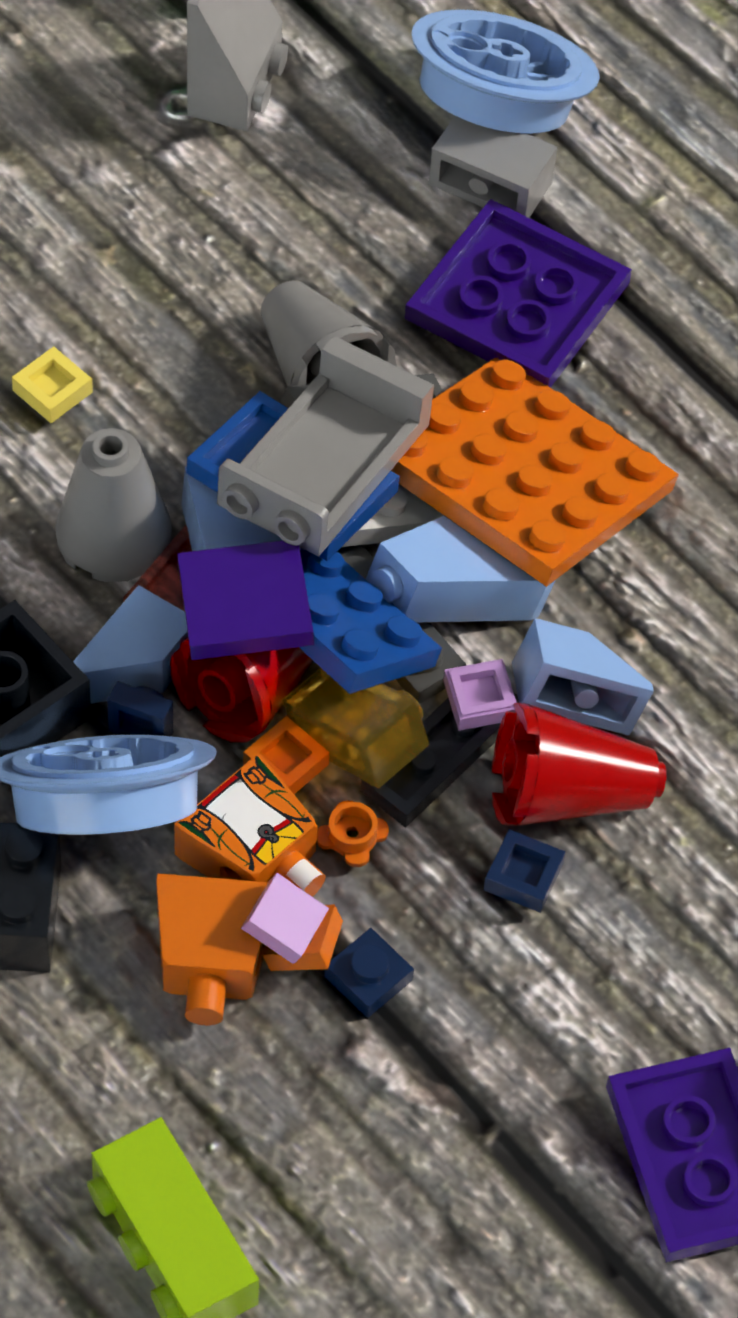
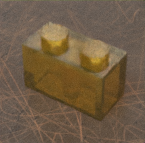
M320 668L283 699L287 716L330 752L329 762L378 789L430 745L422 722L423 710L418 701L407 691H396L383 683L349 694Z

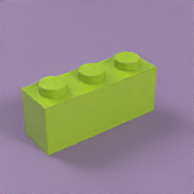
M162 1117L91 1153L93 1178L87 1181L89 1193L102 1216L106 1217L113 1213L124 1232L118 1236L119 1243L132 1268L136 1272L145 1268L156 1286L155 1289L150 1291V1294L161 1318H234L258 1305L260 1279Z

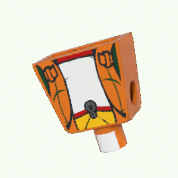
M260 753L256 754L199 802L197 810L193 814L174 824V854L180 860L209 878L269 882L278 873L312 897L320 890L326 879V875L309 861L316 851L318 826L314 818Z

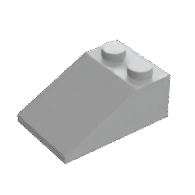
M188 0V116L247 132L256 112L264 113L271 94L270 81L273 75L281 76L288 57V45L282 44V20L271 0Z

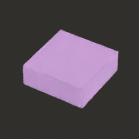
M503 659L445 669L443 681L458 731L501 723L506 711L516 712L512 705L516 703V699Z
M276 873L269 880L241 929L294 964L302 957L329 908Z

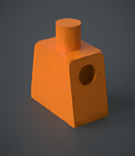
M157 873V918L163 991L169 994L187 995L185 1018L188 1021L204 1026L219 1024L223 1020L225 998L239 1000L252 998L264 959L262 952L265 945L242 930L241 927L268 882Z

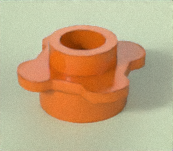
M350 800L342 801L330 814L329 824L322 825L317 829V844L322 849H333L344 856L345 862L349 866L362 867L369 862V852L376 843L383 842L388 838L389 826L384 819L377 818L374 811L367 805ZM357 831L358 835L356 837H349L347 832Z

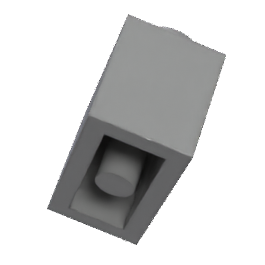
M454 116L432 148L429 184L481 207H484L492 199L529 218L553 183L558 147L533 135L495 130Z

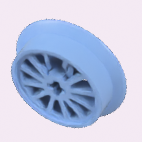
M444 10L423 16L415 22L412 28L413 44L423 57L420 85L424 93L447 112L483 127L513 133H543L555 130L566 122L574 100L591 93L599 82L600 75L596 64L581 48L551 30L522 19L478 10Z
M106 735L76 738L33 746L1 756L0 781L11 785L16 822L26 829L44 833L70 835L128 832L169 824L193 814L197 810L198 770L210 764L215 759L217 751L214 746L206 742L173 736Z

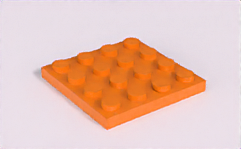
M496 357L432 399L429 426L391 470L400 476L399 484L546 587L672 492L679 476L677 472L660 462L655 455L636 446L614 431L609 424L596 419L575 405L561 392L555 391L527 375L524 368L518 363L510 360H500Z

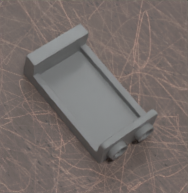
M333 335L321 349L320 369L316 378L240 464L231 459H226L219 467L217 505L227 509L237 518L246 519L276 534L284 542L294 546L299 545V547L319 557L429 426L434 384Z

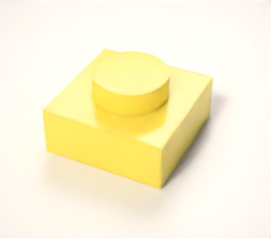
M54 346L12 376L13 391L50 423H53L93 393L92 378Z

